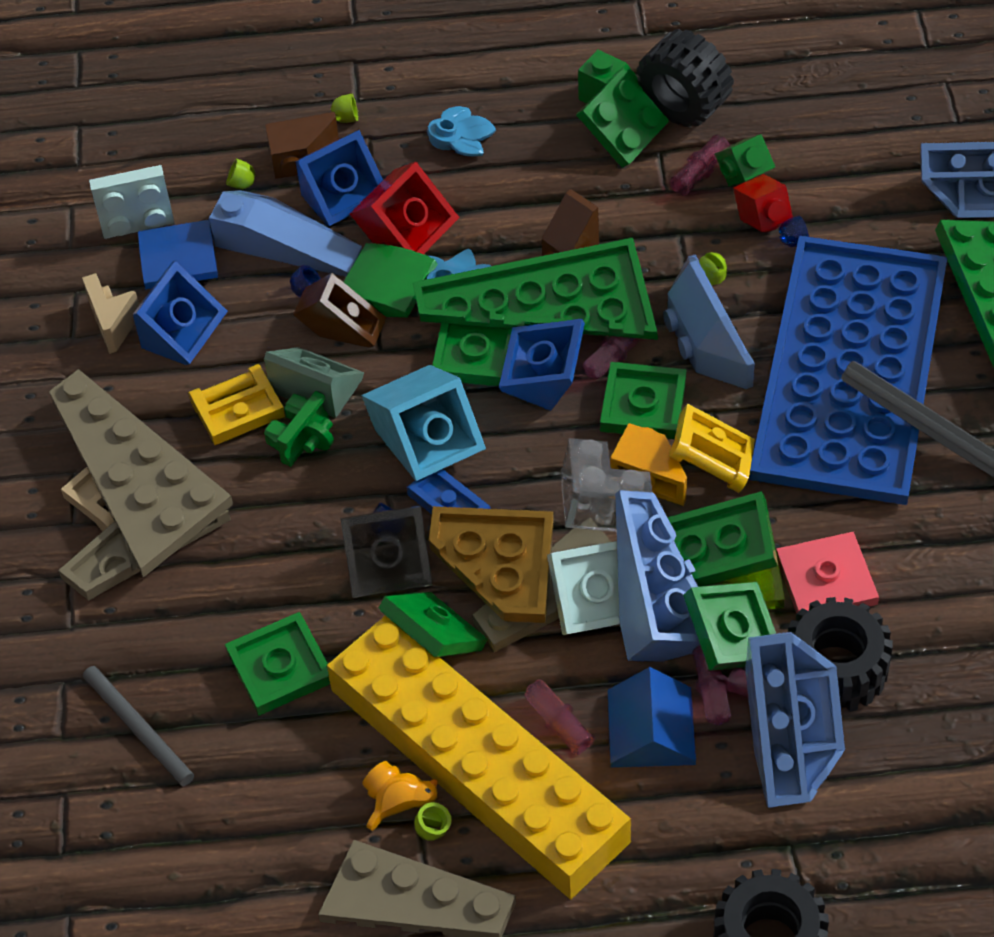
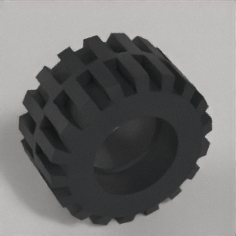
M677 29L672 33H667L640 60L637 67L639 86L642 87L643 91L666 118H669L677 125L681 123L684 127H691L692 125L696 127L705 122L732 93L733 89L731 86L734 84V80L730 75L732 73L730 66L726 64L723 54L716 50V46L711 42H707L703 36L699 34L694 35L689 30L682 32L680 29Z
M835 597L826 598L825 604H821L816 600L809 604V611L802 608L796 613V621L791 620L788 632L795 634L817 652L828 647H840L849 650L857 656L856 660L847 663L832 662L837 667L841 708L847 707L849 712L856 711L860 702L864 706L872 703L874 695L879 696L884 689V683L887 682L893 649V641L890 640V629L888 625L882 626L883 618L878 612L870 614V606L864 603L856 606L853 604V599L844 598V602H836Z
M762 869L752 871L751 879H747L744 875L736 878L735 888L728 885L722 892V901L718 900L715 909L713 937H750L745 930L746 927L761 919H774L786 924L794 932L795 937H828L829 918L828 914L824 913L825 903L822 897L814 898L815 888L810 883L801 886L799 884L800 877L793 873H790L789 877L786 878L781 876V870L772 869L771 875H763Z

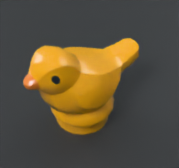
M388 761L379 763L366 775L362 783L368 790V796L376 799L375 810L367 822V828L374 831L386 817L414 807L421 808L427 803L435 802L437 799L436 786L438 781L436 779L423 781L414 774L401 773L397 766H392Z

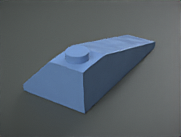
M242 190L222 192L209 217L215 247L346 277L362 251V246L276 198Z
M619 490L615 494L619 621L628 661L664 662L702 651L683 596L691 587H698L692 576L696 571L690 559L684 561L674 542L676 533L656 495L653 492Z

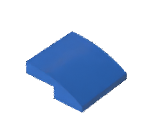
M210 220L138 231L145 290L152 289L169 265L175 260L196 281L218 278Z

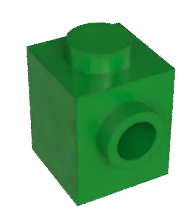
M762 134L744 139L714 153L728 186L746 182L776 167Z

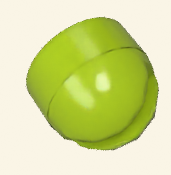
M353 94L342 95L332 102L331 112H335L338 122L351 123L358 121V110Z
M236 158L229 170L226 185L236 189L249 188L255 179L253 167L247 162Z
M714 252L707 253L700 258L699 263L711 285L722 283L727 275L725 259L720 254Z
M435 802L423 805L415 816V831L421 838L427 841H435L443 837L451 825L449 811L443 805Z

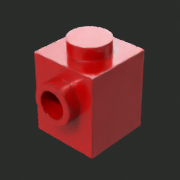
M762 174L733 187L740 220L761 232H769L778 229L782 223L793 219L787 187L779 181Z

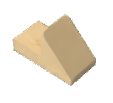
M96 273L82 277L88 301L109 354L117 352L135 325L133 313L139 307L136 292L130 291L113 297L108 285L101 286Z

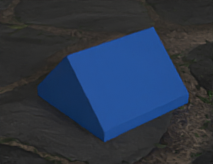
M360 130L296 161L301 196L327 227L350 216L349 213L383 181Z
M175 260L169 265L133 313V318L142 349L181 364L189 365L228 311Z
M583 319L512 327L499 384L500 390L551 411L573 383L585 325Z
M649 667L608 689L611 768L696 765L692 692L690 686Z

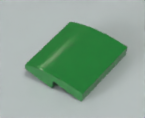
M366 243L343 282L385 317L408 318L417 302L413 282L426 280L429 273L435 270L438 264L435 259L409 249L385 244Z

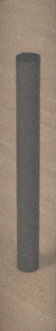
M96 666L87 668L83 673V678L181 786L191 783L194 779V774Z

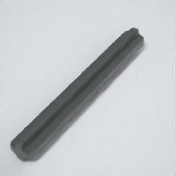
M856 361L849 363L841 377L843 382L994 478V449Z

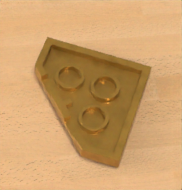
M433 506L429 534L430 549L503 621L545 623L550 572L547 554L551 553L553 511Z

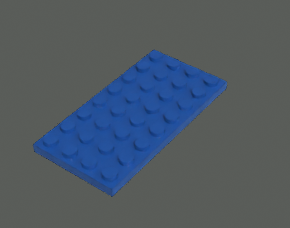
M799 235L751 462L749 480L907 505L919 430L843 382L841 377L849 363L856 361L924 404L947 263L946 256Z

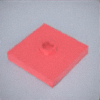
M854 531L776 548L778 565L796 613L802 608L809 611V604L816 600L821 604H825L826 598L835 597L836 602H844V598L853 599V604L856 606H860L861 603L870 607L878 605L879 595Z

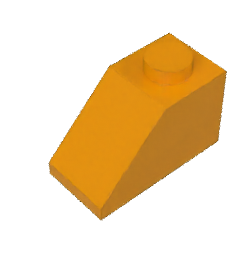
M629 423L610 458V481L641 492H653L656 497L684 506L686 502L687 476L681 464L669 457L671 445L666 436L652 428L640 427Z

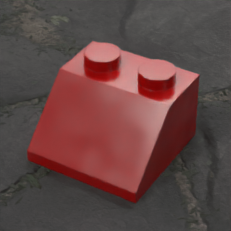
M416 161L394 169L349 213L371 242L397 246L421 254H425L460 218Z

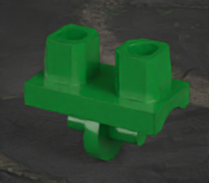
M315 391L310 398L293 394L286 402L284 408L285 416L292 420L289 425L272 420L265 429L266 443L279 451L281 463L291 467L304 450L307 453H312L315 448L328 450L334 443V438L329 432L333 423L329 420L328 413L323 407V402L326 400L324 394Z

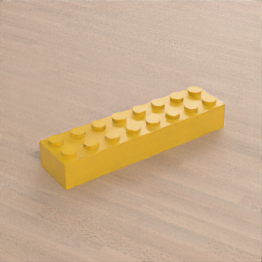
M387 616L381 618L327 665L332 692L428 776L436 779L445 791L570 900L631 843V818L444 660L430 654Z

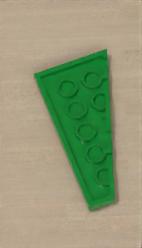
M633 238L413 282L421 322L512 328L583 319L585 323L583 334L658 340L657 328Z

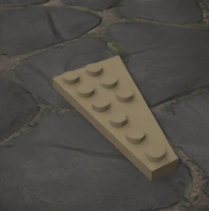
M79 369L49 391L55 408L75 442L78 452L90 471L91 477L113 520L121 531L129 551H131L143 578L233 505L232 497L229 493Z

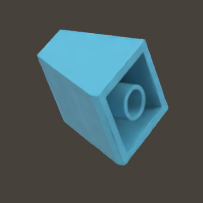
M428 365L361 395L375 431L416 481L486 449L460 377Z

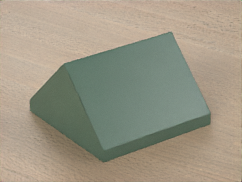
M300 347L267 351L264 357L267 378L276 395L286 399H290L293 394L310 398L317 391L325 395L326 400L323 402V407L328 415L334 418L339 415L364 376L362 371Z

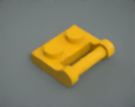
M259 364L249 367L247 373L201 391L200 388L188 392L191 404L195 412L198 413L214 445L271 423L272 420L285 417L284 407Z
M687 403L679 415L675 440L670 449L669 457L678 462L685 460L727 482L728 488L739 493L746 485L750 475L755 439Z

